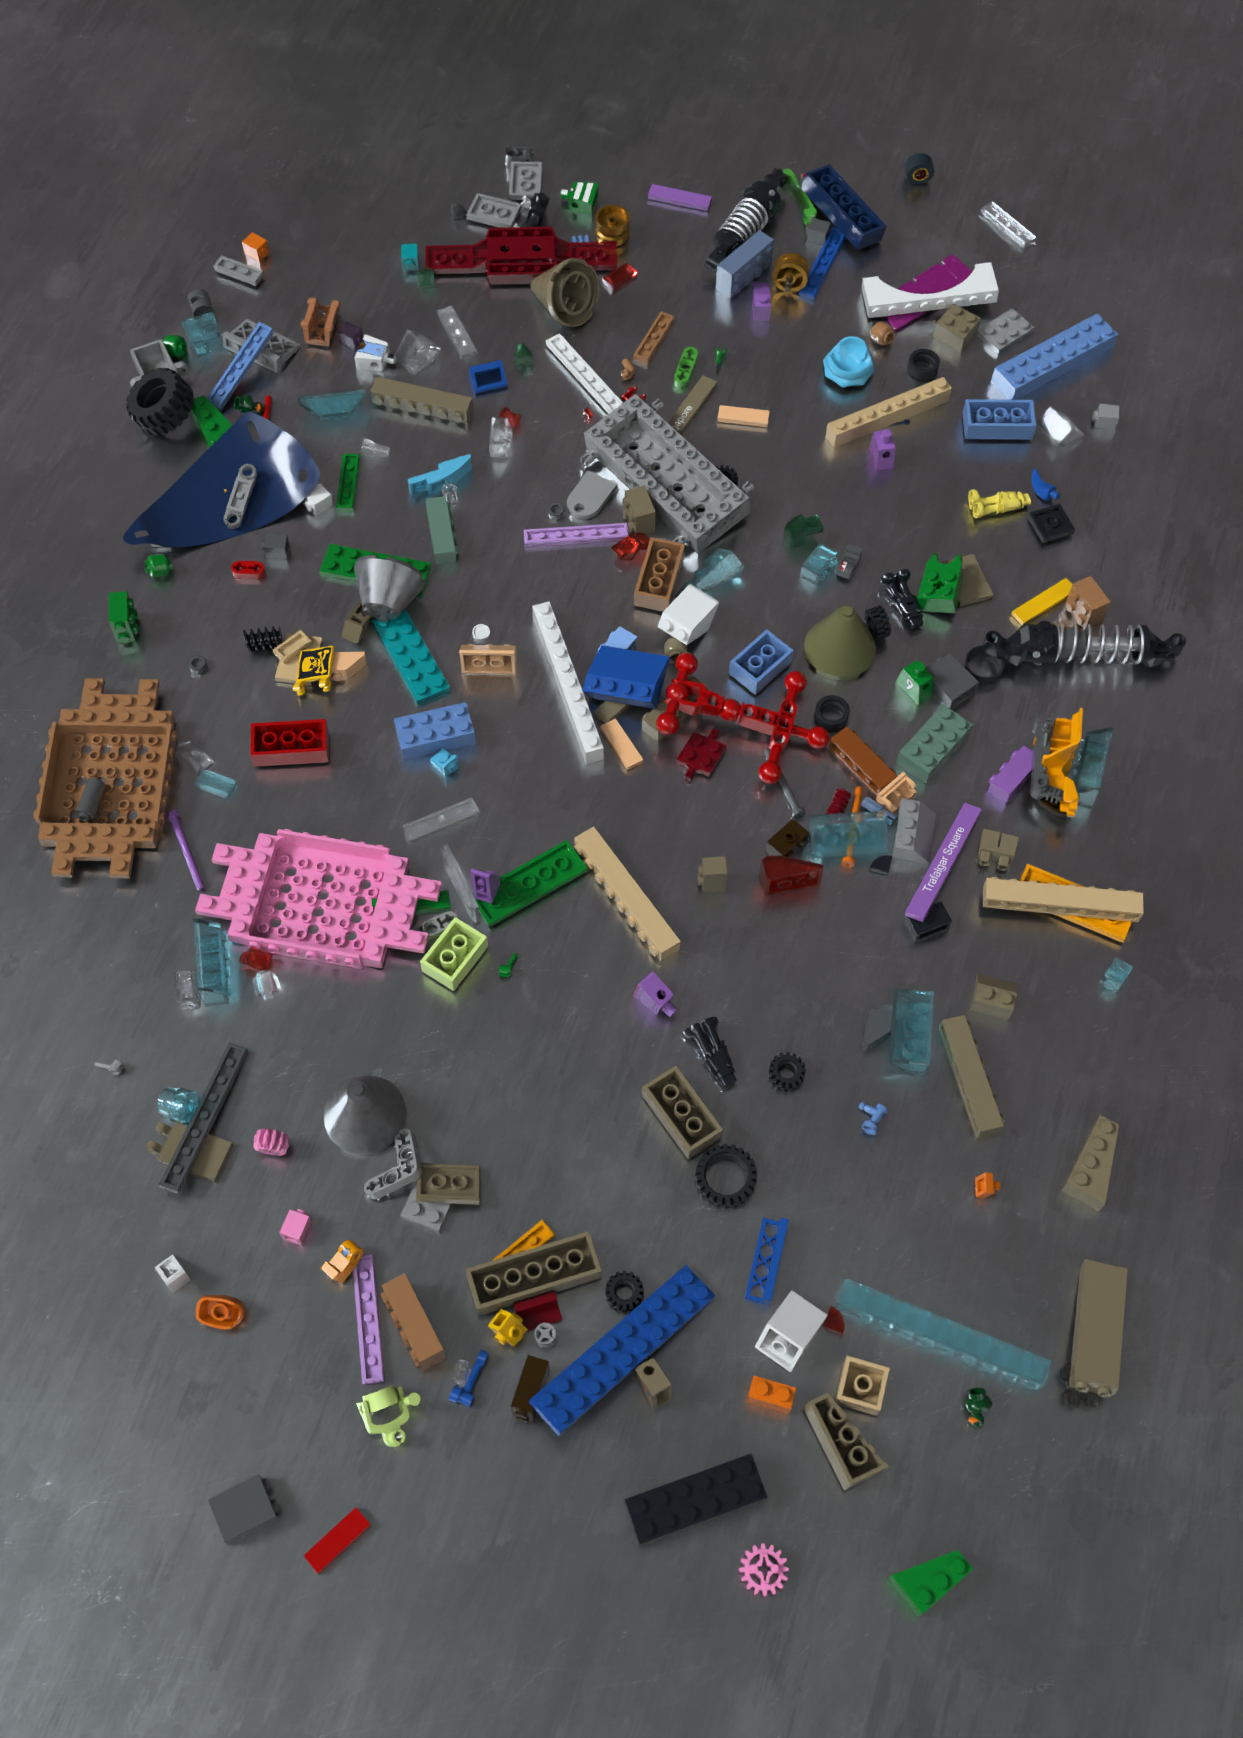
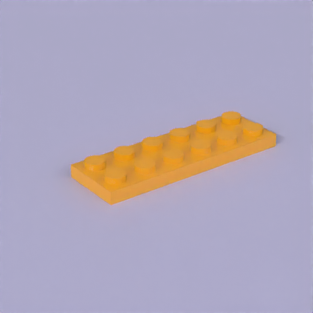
M1030 864L1026 865L1020 881L1025 882L1037 881L1046 884L1057 883L1059 885L1084 887ZM1053 914L1122 943L1131 925L1130 921Z

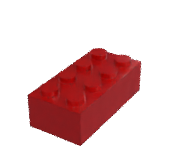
M326 719L251 723L250 756L254 767L329 762V730Z

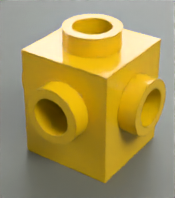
M500 1309L488 1324V1327L496 1334L494 1338L502 1345L507 1343L513 1347L522 1339L527 1331V1328L522 1324L523 1319L515 1313L511 1314L503 1309Z

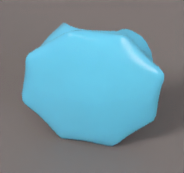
M848 336L840 340L823 360L825 376L841 387L862 386L875 372L872 355L867 344L856 336Z

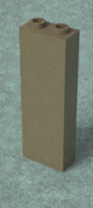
M1085 1259L1080 1267L1069 1387H1073L1077 1391L1098 1393L1099 1396L1107 1398L1113 1397L1119 1389L1127 1268Z

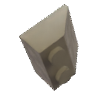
M978 974L970 1010L1009 1020L1015 1006L1017 984Z

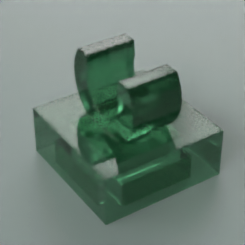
M425 267L423 270L418 271L419 288L435 287L434 270H429V267Z
M524 343L517 346L518 351L513 354L517 359L514 362L518 366L523 363L527 367L533 365L532 352Z

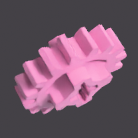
M764 1543L761 1544L760 1549L753 1545V1553L746 1550L745 1555L747 1559L741 1558L740 1560L744 1567L739 1568V1572L745 1575L741 1578V1582L747 1581L746 1589L749 1590L753 1587L754 1595H757L759 1591H762L763 1597L767 1596V1591L775 1595V1587L781 1590L783 1585L780 1581L786 1582L788 1579L783 1575V1573L789 1571L788 1567H783L787 1559H780L779 1556L782 1551L773 1552V1545L769 1549L765 1548ZM759 1555L758 1562L749 1565L750 1561ZM768 1555L771 1556L777 1564H773L768 1559ZM763 1560L765 1568L770 1570L766 1573L765 1578L763 1573L758 1571L762 1566ZM778 1575L777 1580L769 1585V1578ZM750 1576H755L759 1580V1585Z

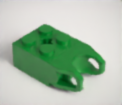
M933 553L926 563L918 595L921 611L956 613L963 580L962 554H957L952 562L942 564L939 562L938 553Z

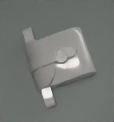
M161 339L130 350L133 362L140 375L130 381L132 388L135 386L134 383L141 379V376L148 374L151 370H156V368H170L180 376L187 374L189 371L186 362L172 363Z

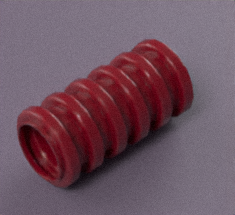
M836 789L828 806L829 808H827L824 815L828 822L833 824L840 822L851 798V794L847 790Z

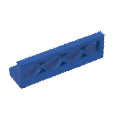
M763 1218L744 1300L770 1306L789 1219L780 1218L779 1222ZM765 1226L778 1227L777 1234L769 1238L765 1233ZM769 1244L773 1253L764 1258L760 1248ZM764 1263L768 1270V1275L760 1279L755 1270ZM760 1284L764 1291L763 1297L751 1296V1288Z

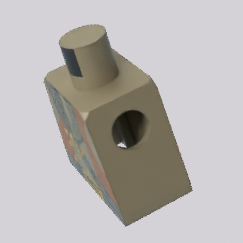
M654 1358L644 1360L635 1368L636 1380L653 1410L672 1400L671 1383Z

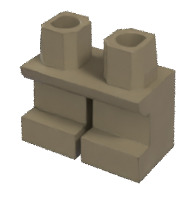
M983 828L977 854L979 865L987 867L990 866L991 861L998 862L997 868L999 870L1007 871L1015 856L1019 837L1002 833L1000 837V832Z

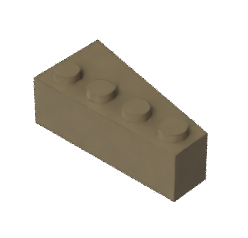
M829 1393L809 1401L803 1407L844 1491L883 1473L889 1467L876 1454L873 1446L868 1444L861 1436L858 1428L853 1426L847 1419V1415Z

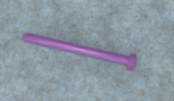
M177 810L170 811L166 814V818L173 825L195 885L199 891H202L204 884L180 825V814Z

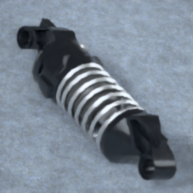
M774 168L771 174L766 175L761 181L754 182L751 187L746 188L735 209L714 235L713 243L716 249L707 258L705 267L717 273V265L771 222L777 208L781 204L778 188L782 189L789 178L787 174L783 173V170Z

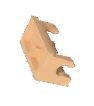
M902 772L877 794L876 802L881 806L884 805V808L893 814L899 809L902 798L911 799L916 794L914 789L916 784Z

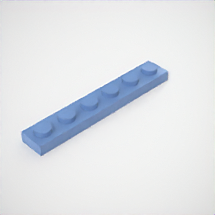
M258 322L207 399L220 412L273 335V328Z

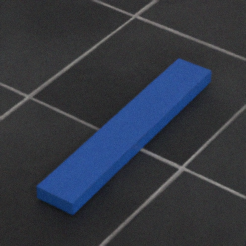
M832 227L809 272L807 284L800 290L799 296L815 300L846 238L839 229Z

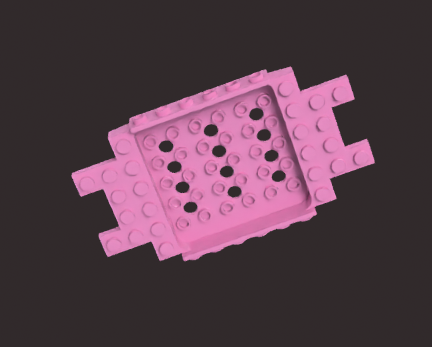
M278 829V836L259 833L254 849L216 844L212 862L229 866L219 897L200 894L195 912L197 915L232 920L227 934L230 942L246 945L248 950L363 969V966L382 968L387 948L425 953L429 937L428 933L411 930L418 900L424 899L438 902L442 882L407 876L410 866L409 859L391 855L390 848L384 845H369L362 841L352 842L344 838L334 839L326 835L316 836L308 832L298 833L290 829ZM289 868L297 870L294 876L286 875V871ZM331 874L334 876L332 882L326 883L323 881V877ZM363 881L371 882V886L368 889L361 888L360 884ZM284 885L292 887L288 893L281 892V888ZM322 891H327L329 896L327 899L322 900L318 898V894ZM360 897L367 900L363 906H358L355 903ZM371 899H377L374 913ZM278 902H285L287 906L283 910L276 909V904ZM322 908L324 914L319 917L314 916V910ZM358 914L362 919L359 923H353L351 917ZM273 919H280L282 923L279 927H272L271 921ZM312 925L319 927V931L315 934L308 932L309 927ZM355 932L357 934L356 939H346L347 933Z

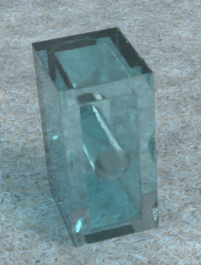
M819 543L801 566L800 577L818 586L827 579L829 571L831 569L834 570L837 566L838 552Z

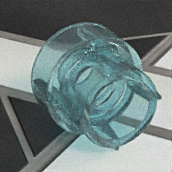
M168 1086L158 1097L157 1111L163 1115L162 1117L168 1118L172 1122L189 1125L200 1102L199 1095L196 1091Z

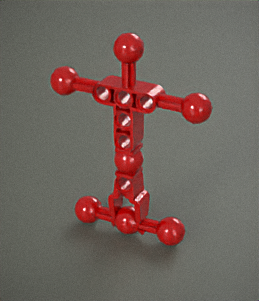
M688 652L680 654L675 660L678 674L676 678L671 680L672 683L666 689L667 700L664 703L668 706L666 712L660 714L656 720V727L663 735H672L678 730L679 719L676 716L678 710L692 716L704 714L718 718L720 715L725 721L733 722L736 720L735 724L739 723L745 728L771 735L768 761L764 762L758 770L759 778L766 784H774L781 778L782 771L778 763L790 735L806 739L810 747L819 750L825 748L830 742V734L823 727L816 726L812 729H806L793 724L797 712L796 699L798 693L802 692L807 686V678L804 673L792 671L786 675L784 680L785 687L788 690L786 698L782 702L779 711L775 712L753 704H744V702L740 705L735 699L728 698L724 700L725 696L721 697L719 694L707 690L704 684L688 681V676L693 674L698 668L696 656ZM689 693L698 697L696 702L687 701Z

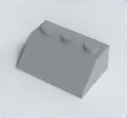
M901 799L892 858L929 865L936 813L921 801Z

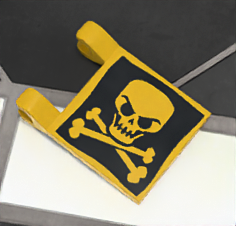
M334 646L300 652L297 679L293 685V691L297 692L298 696L305 694V682L320 680L319 687L323 688L324 692L331 690L330 676Z

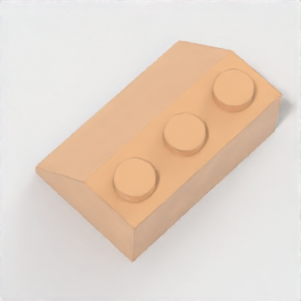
M491 644L461 645L459 655L462 673L516 674V646Z

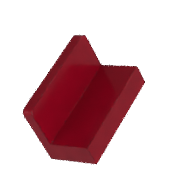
M555 1291L514 1304L515 1313L523 1319L522 1324L527 1328L526 1332L535 1330L542 1323L552 1325L562 1321Z

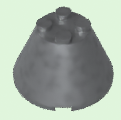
M376 555L361 557L355 562L354 571L363 608L362 613L377 618L381 623H387L388 620L396 619L424 588L425 580L422 579L423 574L410 564L395 558L386 557V560L376 559Z

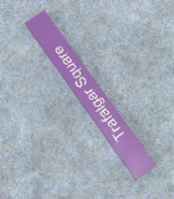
M967 803L963 804L907 907L905 916L924 922L980 817L982 808Z

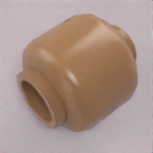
M878 322L871 328L870 337L873 342L881 346H886L893 342L895 333L891 325L885 322Z

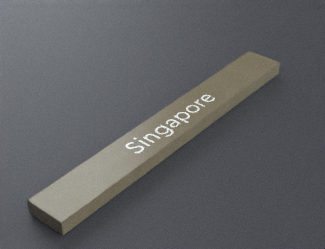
M702 375L670 419L668 424L680 435H682L717 386V381ZM657 465L651 467V469L655 471L658 468Z

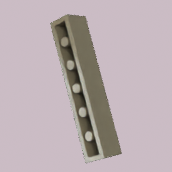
M376 377L370 391L372 403L377 405L389 406L468 424L473 411L472 397Z
M965 1015L942 1020L939 1030L976 1138L1000 1133L1005 1125L1003 1114L998 1111L997 1097L995 1094H992L990 1077L986 1076L984 1071V1060L982 1057H979L978 1043L971 1034V1023L966 1020Z

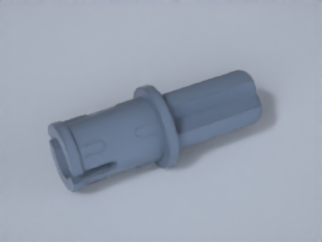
M866 797L861 804L873 813L875 818H880L889 826H892L894 824L893 821H896L898 816L885 809L884 805L881 806L870 797Z

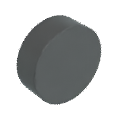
M561 503L550 504L547 509L549 518L553 520L562 519L565 515L564 506Z
M197 655L190 658L188 666L192 673L201 674L206 671L207 662L204 657Z

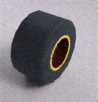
M917 153L906 161L905 171L910 183L915 185L924 184L933 177V161L928 154Z

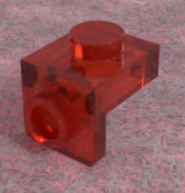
M251 947L240 956V970L244 971L248 968L266 975L269 971L273 955Z

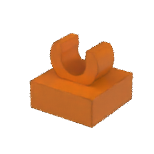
M985 1172L975 1178L976 1198L984 1199L994 1194L995 1190H1001L1000 1182L993 1181V1173Z

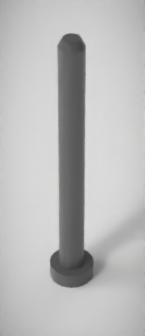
M769 748L765 750V755L767 759L770 754ZM782 773L779 783L793 809L792 815L794 819L801 818L806 812L804 808L799 806Z

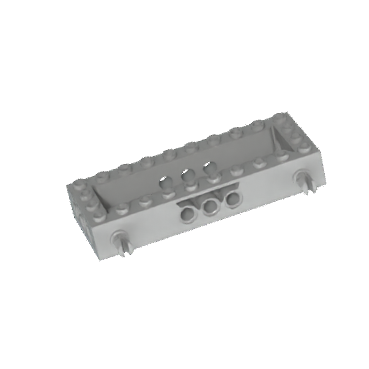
M634 394L584 433L586 448L589 452L580 457V461L582 464L585 463V467H587L595 459H598L628 489L645 485L656 515L678 535L672 541L683 544L687 543L699 554L750 513L749 497L747 495L754 491L755 488L753 484L749 486V481L738 488L659 416L657 412L664 408L662 401L659 403V399H656V401L648 406L638 395ZM631 446L638 447L636 450L629 449ZM657 465L660 469L655 471L651 467ZM676 487H681V488H683V489H682L681 491H679V492H678V491H677V492L674 491V489H675ZM699 508L705 509V511L702 513L697 512L696 510Z

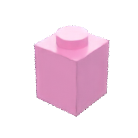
M300 1209L296 1211L289 1210L279 1232L281 1237L302 1245L312 1224L308 1216L309 1214Z

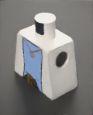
M364 335L354 357L356 369L383 371L386 363H396L397 355L390 353L387 342Z

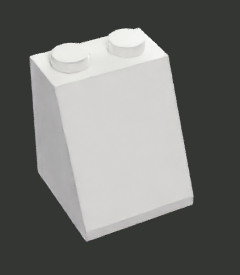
M689 584L663 611L658 627L687 645L708 632L719 601Z
M791 1290L767 1323L755 1348L791 1373L828 1315Z

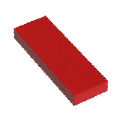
M355 1507L303 1556L317 1574H320L364 1533L371 1524Z

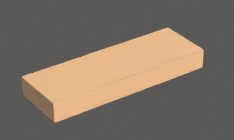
M720 405L717 422L767 427L769 411Z
M616 718L600 726V731L627 771L643 763V758Z

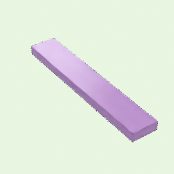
M627 523L524 530L525 547L629 540Z
M372 1253L363 1255L353 1270L363 1386L385 1383L374 1254Z

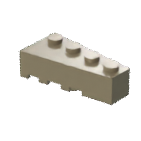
M1102 1115L1094 1123L1061 1190L1098 1211L1106 1203L1119 1124Z

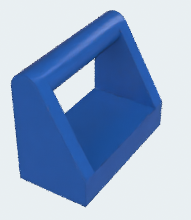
M501 360L472 366L468 369L475 394L508 387ZM499 372L502 381L477 386L475 376Z

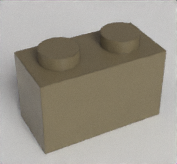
M725 856L702 858V864L698 866L699 874H697L698 886H702V893L725 891L728 874Z

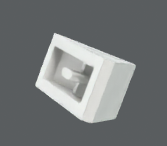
M173 1254L155 1267L173 1294L191 1281Z

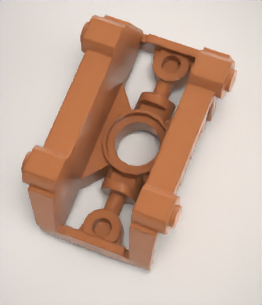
M309 297L305 319L301 322L305 342L312 345L330 346V339H332L335 322L338 320L341 303L340 301L332 300L331 306L320 305L317 298ZM319 310H322L324 314L321 318L318 316ZM325 324L324 328H320L319 326ZM317 335L314 339H311V336Z

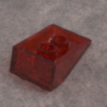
M770 855L761 859L759 880L764 897L820 886L824 870L823 865L781 855Z

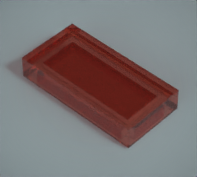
M625 263L604 276L602 282L613 291L636 277L637 271L628 263Z

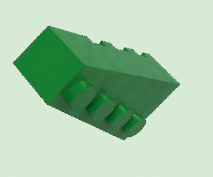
M205 395L194 398L191 412L208 448H210L232 424Z

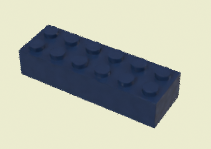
M830 164L805 174L801 189L857 250L882 240L887 226Z

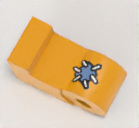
M348 1239L340 1245L338 1252L330 1262H325L321 1269L333 1280L343 1284L357 1266L364 1251L355 1242Z

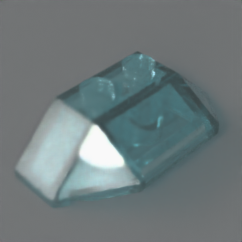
M365 389L298 396V404L317 419L324 421L331 420L332 417L343 419L348 418L349 415L354 413L366 397Z

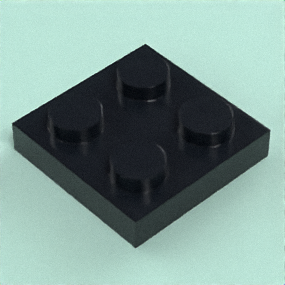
M1061 504L1036 510L1028 514V519L1042 543L1069 536L1075 532V528Z

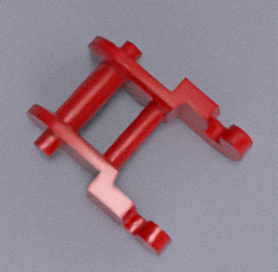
M634 386V389L632 387L629 388L628 392L622 395L621 400L627 401L629 397H632V394L637 391V386ZM643 394V397L641 395L639 397L644 401L647 396Z

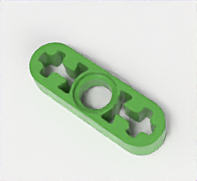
M694 347L685 348L674 375V384L678 388L687 387L698 360V350ZM687 365L690 366V368L683 369L682 366Z

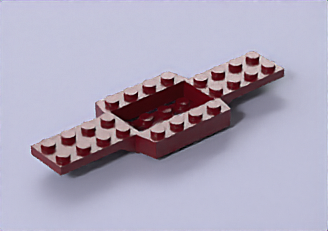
M552 226L489 228L486 238L474 245L425 246L426 274L486 273L490 285L531 284L535 277L569 258L585 260L595 270H617L616 241L569 243L556 237ZM533 248H541V250L534 251ZM501 249H509V251L502 252ZM533 260H541V261H543V262H532V261H533ZM501 261H510V262H512V263H500V262H501Z

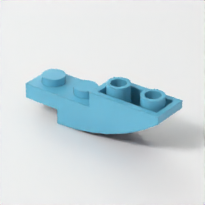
M468 454L438 464V470L409 478L408 486L411 495L428 490L429 495H432L455 484L472 468L471 455Z

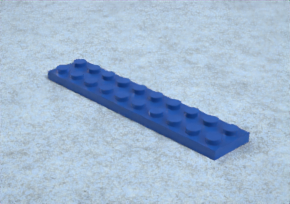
M685 1265L529 1400V1404L554 1432L560 1436L709 1304L716 1295Z

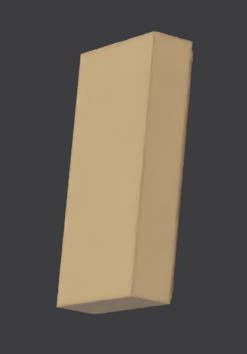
M300 630L274 648L273 653L286 664L299 655L301 651L313 645V642Z

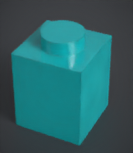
M401 244L403 270H419L417 244Z

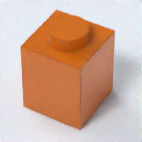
M253 232L242 241L244 253L259 262L269 253L267 240Z

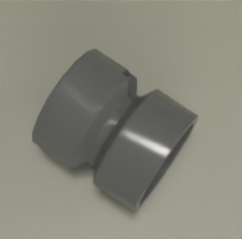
M203 289L192 291L188 295V301L194 318L198 321L211 319L214 315V309L207 291Z

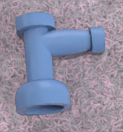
M862 1101L859 1109L872 1115L870 1120H866L862 1124V1129L868 1134L876 1135L879 1130L877 1124L881 1117L887 1113L888 1109L882 1104H877L876 1107H873Z

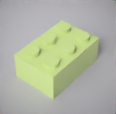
M454 917L420 961L422 972L455 991L488 948L487 936Z

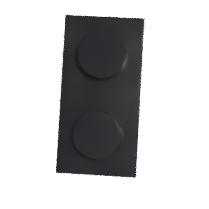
M941 901L936 904L933 903L924 922L906 916L904 924L915 943L948 930L952 919Z

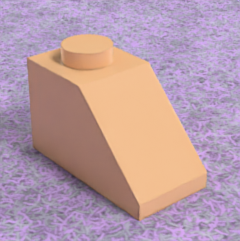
M334 652L330 680L341 681L350 679L367 665L365 652Z

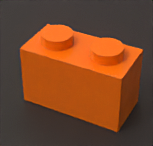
M753 1375L746 1402L789 1415L796 1387Z

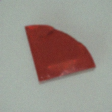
M831 1306L822 1327L842 1336L845 1329L844 1319L841 1313Z

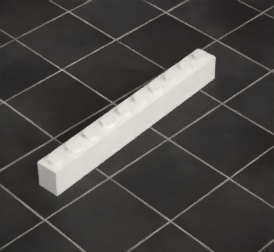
M550 602L533 605V620L585 763L589 764L603 760L604 748Z

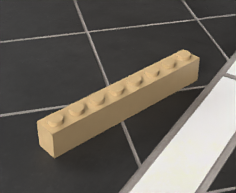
M941 377L828 423L826 438L835 449L875 431L889 427L894 423L901 422L949 402L952 388L945 378Z
M593 826L576 836L574 850L585 859L584 863L587 868L594 871L596 880L599 884L605 886L607 895L610 898H614L617 902L616 906L619 911L626 914L630 926L638 930L640 939L643 942L646 941L650 946L651 954L654 957L657 956L662 961L680 950L681 941Z
M998 877L986 878L983 886V907L1130 922H1139L1144 914L1143 893L1134 890L1098 889L1094 886H1067L1057 883H1039L1037 881L1025 882L1018 879L1004 880Z

